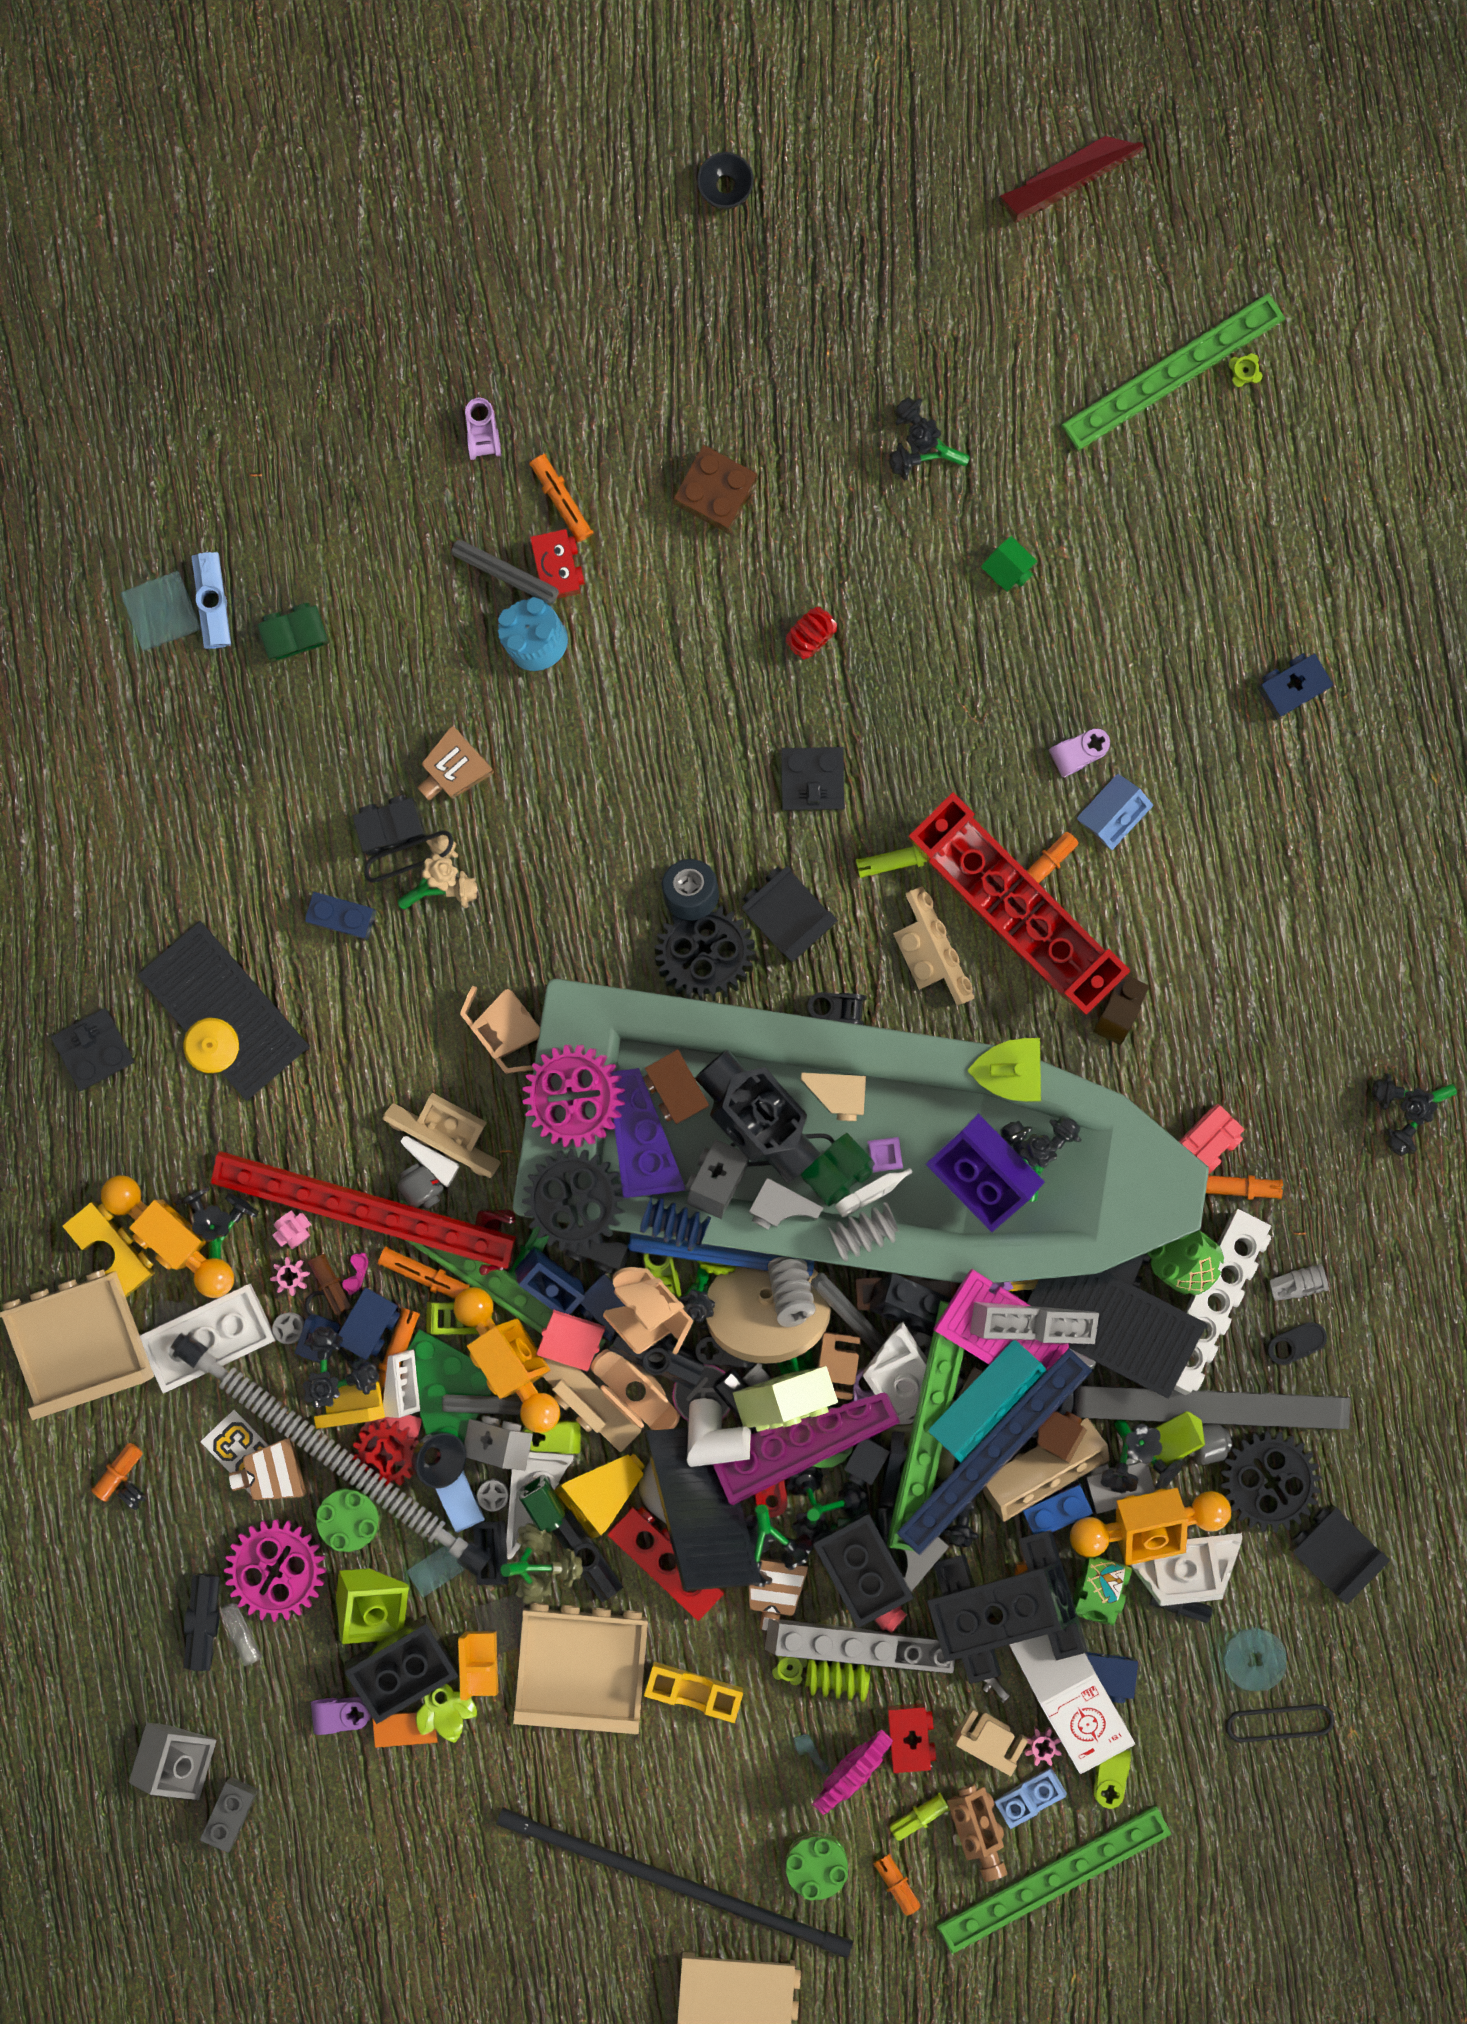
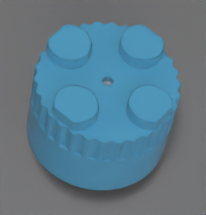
M532 597L528 600L516 602L509 609H504L498 619L500 623L498 625V637L501 644L514 663L525 670L539 671L551 667L559 661L567 648L568 634L566 628L552 607L539 598Z

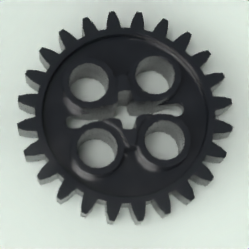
M720 906L716 913L711 912L700 919L685 920L672 915L673 926L666 923L663 924L665 934H657V941L660 944L654 947L655 954L658 955L655 957L656 966H661L659 968V976H667L665 979L667 987L676 983L675 993L677 995L685 989L688 999H691L693 994L696 993L701 1001H703L705 994H709L712 1001H715L717 992H721L726 998L728 997L727 988L730 987L738 991L737 980L747 982V974L745 972L753 971V964L750 961L755 960V952L752 951L755 948V942L749 939L751 937V930L743 929V919L734 922L735 913L733 911L724 916L723 906ZM704 929L714 931L710 936L699 934ZM680 948H688L689 950H691L686 955H680L676 953V951ZM723 951H732L734 955L729 958H724L720 956V953ZM701 969H706L711 972L709 975L703 977L698 976L696 974V972Z
M574 1148L569 1150L567 1158L563 1150L557 1151V1160L550 1155L545 1157L548 1166L545 1167L542 1164L535 1165L540 1173L539 1175H528V1178L534 1184L533 1186L523 1188V1190L531 1194V1198L522 1200V1203L531 1205V1209L525 1212L524 1216H534L535 1220L529 1227H540L541 1230L537 1237L543 1238L548 1235V1246H553L559 1241V1249L564 1251L570 1243L572 1251L577 1252L579 1251L580 1243H582L585 1250H589L592 1245L591 1240L597 1245L603 1244L601 1234L608 1237L613 1235L609 1228L610 1225L620 1226L621 1223L614 1216L615 1214L625 1213V1210L617 1207L618 1202L626 1200V1197L617 1195V1191L622 1189L624 1184H614L613 1180L617 1178L619 1173L613 1172L609 1174L607 1172L611 1165L610 1162L599 1165L601 1155L595 1154L590 1160L589 1150H583L578 1157L577 1151ZM583 1171L591 1176L592 1182L587 1189L581 1188L578 1184V1176ZM565 1173H569L570 1175L571 1189L569 1187L568 1182L565 1180ZM552 1181H557L561 1186L562 1191L557 1198H553L548 1192V1186ZM572 1194L574 1196L579 1195L580 1201L576 1203V1206L569 1205L568 1199L572 1198ZM591 1202L597 1203L600 1207V1216L595 1220L591 1219L587 1214V1207ZM561 1211H565L570 1216V1224L566 1229L561 1228L557 1223V1216ZM577 1211L584 1223L582 1228L578 1224Z
M1264 1430L1263 1439L1260 1440L1255 1433H1252V1443L1249 1444L1244 1439H1240L1243 1449L1239 1451L1232 1447L1231 1451L1235 1455L1234 1459L1225 1458L1224 1461L1230 1465L1229 1470H1220V1473L1228 1477V1481L1220 1483L1219 1486L1229 1489V1492L1223 1496L1227 1500H1233V1503L1230 1505L1231 1512L1240 1510L1236 1518L1239 1521L1249 1517L1247 1522L1249 1528H1252L1256 1522H1259V1530L1261 1532H1265L1267 1525L1270 1524L1272 1531L1277 1533L1279 1524L1282 1523L1285 1529L1290 1530L1289 1520L1293 1519L1298 1524H1301L1299 1516L1301 1512L1309 1516L1311 1515L1306 1507L1308 1503L1318 1504L1311 1496L1312 1493H1321L1322 1491L1314 1486V1482L1321 1480L1322 1476L1312 1472L1319 1467V1464L1308 1462L1314 1454L1311 1451L1302 1453L1305 1443L1299 1442L1293 1446L1294 1436L1289 1435L1285 1441H1282V1432L1277 1431L1274 1439H1271L1269 1431ZM1274 1451L1280 1452L1282 1456L1281 1464L1276 1468H1270L1267 1464L1268 1455ZM1255 1458L1260 1460L1269 1475L1277 1476L1274 1483L1287 1499L1288 1503L1286 1505L1282 1504L1274 1489L1269 1486L1264 1487L1267 1479L1255 1465ZM1253 1469L1257 1475L1256 1481L1250 1486H1245L1241 1481V1476L1245 1470ZM1291 1477H1297L1300 1482L1299 1490L1293 1494L1287 1493L1285 1490L1286 1481ZM1265 1495H1271L1274 1498V1506L1269 1511H1262L1259 1507L1260 1499Z

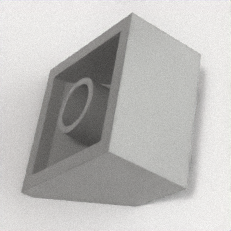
M146 1723L129 1783L150 1795L199 1800L217 1740L170 1725Z

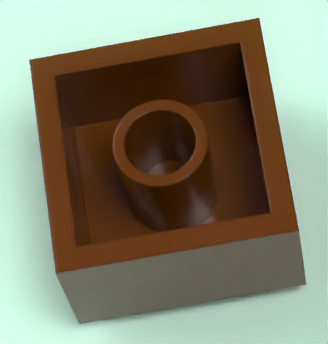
M703 444L674 497V505L729 534L758 481V474Z
M678 1049L645 1067L647 1075L642 1078L651 1094L658 1092L663 1100L658 1106L667 1122L674 1120L677 1125L710 1106Z

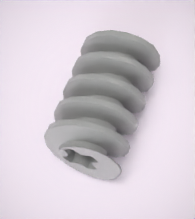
M887 1202L883 1203L882 1214L876 1207L871 1208V1218L864 1212L859 1213L860 1223H857L851 1216L848 1217V1228H845L840 1221L836 1222L835 1233L829 1228L837 1251L844 1262L848 1261L849 1250L856 1257H859L860 1246L871 1252L872 1241H875L880 1248L884 1246V1236L892 1243L896 1241L895 1232H899Z
M775 1258L769 1261L767 1267L777 1320L781 1326L795 1327L805 1322L806 1318L813 1315L816 1311L815 1304L812 1303L814 1300L813 1294L810 1292L812 1290L811 1283L808 1282L810 1278L807 1272V1262L798 1258Z

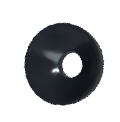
M721 152L710 156L704 161L700 167L697 182L699 191L707 203L719 209H732L740 206L747 200L753 188L754 177L750 165L744 158L731 152ZM730 177L734 181L735 187L730 193H722L717 189L716 184L720 178Z
M443 1431L432 1432L423 1437L416 1445L412 1456V1468L417 1479L424 1485L437 1489L445 1488L455 1482L461 1475L466 1462V1451L462 1441L457 1436ZM431 1447H435L437 1450L436 1459L432 1463L426 1464L424 1460L426 1451Z

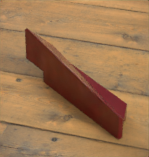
M1104 136L1028 180L1025 186L1004 193L999 198L1014 223H1017L1039 209L1040 211L1044 210L1143 151L1144 145L1141 142L1132 143Z

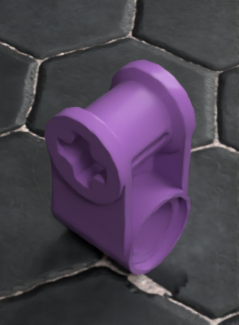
M360 1697L325 1698L310 1702L313 1730L316 1735L358 1730L364 1727L371 1718V1714ZM354 1707H357L358 1712L364 1713L359 1720L355 1714L350 1713Z

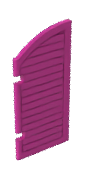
M971 1269L933 1330L989 1365L1013 1340H1016L1041 1362L1048 1371L1067 1351L1069 1343H1043L1038 1340L986 1339L970 1333L974 1302L1030 1306L1000 1286L992 1294L989 1292V1289L993 1282Z

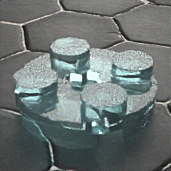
M1251 1627L1236 1633L1229 1640L1223 1654V1662L1228 1676L1237 1686L1244 1690H1269L1281 1681L1286 1672L1287 1658L1284 1645L1273 1633L1264 1629ZM1251 1652L1254 1654L1261 1652L1263 1654L1260 1658L1263 1664L1260 1667L1257 1665L1248 1666L1247 1663L1250 1661L1248 1655Z

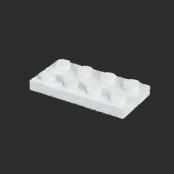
M251 1284L140 1335L151 1369L163 1394L205 1374L196 1366L193 1369L180 1358L174 1359L172 1357L174 1350L170 1347L181 1332L184 1335H187L190 1331L194 1333L193 1337L209 1348L207 1352L216 1357V1362L221 1366L277 1340L273 1335V1330Z

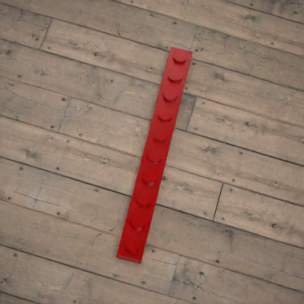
M222 1151L216 1155L211 1184L508 1269L510 1266L516 1236Z

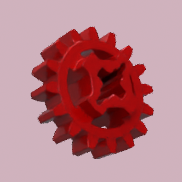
M383 1419L380 1422L379 1428L373 1422L368 1426L369 1432L363 1429L358 1434L363 1441L356 1440L353 1447L358 1449L359 1452L353 1454V1459L356 1460L358 1458L361 1460L358 1467H361L363 1463L368 1465L364 1470L366 1473L372 1468L374 1470L371 1474L372 1477L376 1473L380 1474L377 1481L380 1482L383 1477L387 1479L385 1486L390 1482L393 1484V1480L400 1486L405 1482L404 1476L410 1479L414 1474L410 1467H412V1456L415 1450L413 1444L418 1438L417 1436L411 1438L407 1436L410 1431L409 1427L401 1431L399 1429V1421H395L390 1427L387 1420ZM378 1436L377 1446L367 1448L370 1440ZM394 1437H396L403 1445H400V1444L394 1439ZM384 1448H386L387 1453H392V1457L389 1460H386L385 1455H380ZM405 1460L402 1469L395 1472V1463ZM370 1463L374 1464L379 1469V1471L376 1470Z

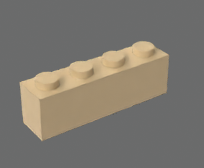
M1085 1418L1081 1423L1087 1432L1070 1463L1043 1450L1038 1445L1027 1453H1020L1015 1456L983 1488L985 1497L1003 1522L1110 1460L1107 1443L1088 1418Z

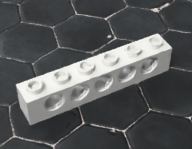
M1239 1209L1232 1212L1217 1242L1224 1255V1263L1220 1262L1218 1269L1220 1271L1223 1268L1232 1270L1235 1276L1234 1282L1232 1284L1224 1282L1220 1274L1218 1280L1210 1289L1202 1294L1191 1296L1184 1311L1208 1323L1207 1338L1200 1339L1193 1352L1194 1365L1192 1367H1185L1174 1389L1184 1395L1191 1393L1192 1390L1197 1391L1205 1377V1374L1201 1373L1205 1363H1211L1215 1357L1218 1346L1214 1344L1219 1334L1224 1335L1229 1328L1232 1319L1228 1315L1233 1306L1236 1308L1239 1306L1245 1294V1291L1241 1290L1246 1279L1251 1280L1258 1267V1263L1254 1261L1259 1251L1263 1253L1266 1250L1272 1237L1268 1235L1271 1225ZM1237 1240L1243 1241L1247 1245L1248 1252L1246 1256L1236 1253L1234 1244ZM1213 1295L1220 1299L1221 1309L1219 1311H1213L1209 1308V1296Z

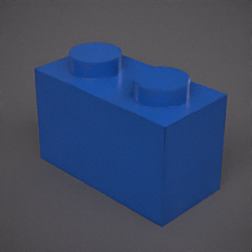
M1078 1482L1062 1488L1061 1491L1058 1490L1022 1511L1032 1534L1050 1529L1054 1532L1093 1514Z

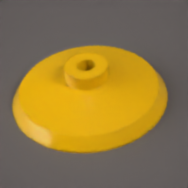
M201 1019L194 1023L185 1035L183 1042L184 1054L188 1062L195 1069L204 1073H218L227 1069L236 1059L239 1050L238 1036L232 1026L221 1019Z

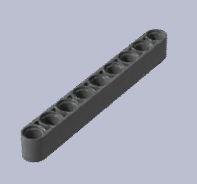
M1079 1385L1073 1391L1074 1405L1072 1414L1079 1418L1169 1421L1188 1411L1201 1419L1202 1423L1349 1429L1351 1397L1192 1390L1191 1393L1184 1395L1174 1390L1170 1398L1167 1399L1147 1388Z

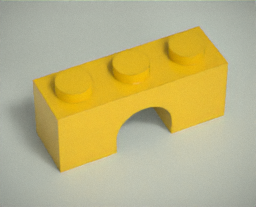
M91 1202L62 1227L82 1250H87L98 1241H105L112 1246L115 1252V1260L112 1266L105 1271V1274L116 1271L124 1295L128 1297L155 1274L151 1268L154 1263L144 1251L137 1252L131 1244L134 1239L124 1227L118 1229L111 1219L114 1218L113 1213L109 1212L102 1203L98 1205L97 1202Z
M653 1662L644 1696L671 1705L682 1704L703 1711L705 1715L735 1723L743 1696V1688Z

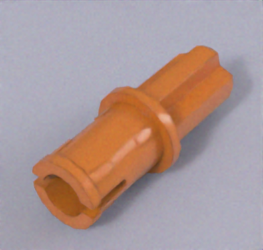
M1065 832L1047 851H1042L1043 855L1027 872L1038 883L1042 882L1055 868L1059 869L1061 867L1060 863L1078 846L1077 839L1069 832Z
M128 1443L115 1461L106 1466L108 1470L94 1488L91 1489L93 1494L107 1502L120 1483L128 1479L126 1475L143 1454L140 1448L132 1443Z
M888 1853L884 1858L881 1857L873 1863L888 1886L886 1891H891L903 1913L908 1916L916 1912L921 1907L920 1903L906 1882L908 1877H903L891 1854Z

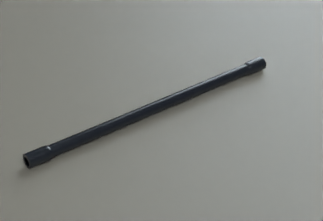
M502 1807L496 1823L500 1827L519 1834H526L817 1945L825 1951L846 1959L851 1952L853 1940L806 1925L536 1822L528 1816Z

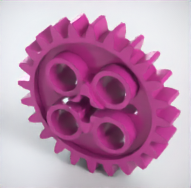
M564 1045L563 1053L559 1048H553V1058L548 1054H542L541 1058L544 1065L533 1063L532 1066L537 1072L536 1075H526V1078L532 1082V1086L523 1087V1091L530 1093V1098L522 1102L532 1106V1109L526 1113V1116H535L537 1118L532 1124L533 1128L544 1127L540 1134L541 1137H547L552 1134V1144H557L561 1139L563 1147H570L573 1140L576 1148L583 1147L584 1139L589 1145L595 1144V1135L599 1138L606 1137L604 1127L608 1129L615 1128L614 1123L610 1119L622 1116L615 1110L616 1106L625 1105L624 1101L617 1099V1094L623 1093L625 1089L616 1087L615 1084L622 1079V1076H612L611 1072L615 1069L616 1065L610 1064L605 1066L606 1055H600L595 1058V1048H590L586 1054L584 1045H577L575 1051L571 1045ZM585 1070L590 1071L593 1077L589 1087L585 1086L581 1080ZM555 1074H558L562 1079V1086L558 1091L551 1084V1079ZM593 1090L600 1091V1095L596 1097L554 1102L547 1100L548 1096ZM589 1101L596 1106V1114L592 1119L585 1112L586 1104ZM559 1105L563 1106L566 1111V1117L562 1122L558 1121L555 1117V1110Z
M275 1519L272 1527L269 1528L267 1522L263 1520L260 1525V1531L251 1525L249 1527L251 1536L249 1537L241 1533L238 1536L243 1544L233 1543L230 1546L236 1552V1555L226 1556V1559L233 1563V1566L224 1569L225 1573L233 1574V1578L228 1580L226 1585H235L236 1587L230 1594L231 1597L238 1595L242 1597L238 1604L239 1608L245 1604L250 1605L248 1615L259 1610L260 1620H263L267 1613H271L273 1622L277 1621L279 1613L283 1614L285 1620H289L291 1616L290 1610H293L299 1616L302 1614L300 1604L308 1608L313 1605L309 1595L317 1598L320 1596L319 1591L314 1587L325 1584V1581L318 1577V1574L327 1571V1568L318 1566V1563L325 1559V1555L315 1554V1551L321 1545L320 1543L310 1545L309 1541L313 1534L310 1533L303 1537L301 1535L302 1525L293 1531L291 1530L290 1520L282 1528L280 1527L279 1520ZM265 1541H273L277 1545L278 1552L276 1556L269 1557L264 1554L262 1545ZM290 1546L291 1551L279 1569L283 1575L278 1574L272 1580L267 1592L262 1595L260 1590L272 1572L268 1566L275 1565L285 1547ZM300 1557L305 1563L304 1571L299 1573L292 1571L289 1566L290 1558ZM249 1568H256L261 1572L262 1580L260 1583L253 1584L248 1581L246 1573ZM276 1584H284L288 1588L289 1596L287 1599L281 1600L275 1597L273 1588Z
M881 1729L868 1742H864L862 1745L859 1744L838 1763L833 1770L834 1772L822 1784L823 1790L817 1795L812 1805L822 1815H825L837 1803L843 1800L846 1801L855 1791L868 1781L872 1775L871 1773L883 1761L882 1756L889 1749L888 1747L892 1744L893 1740Z

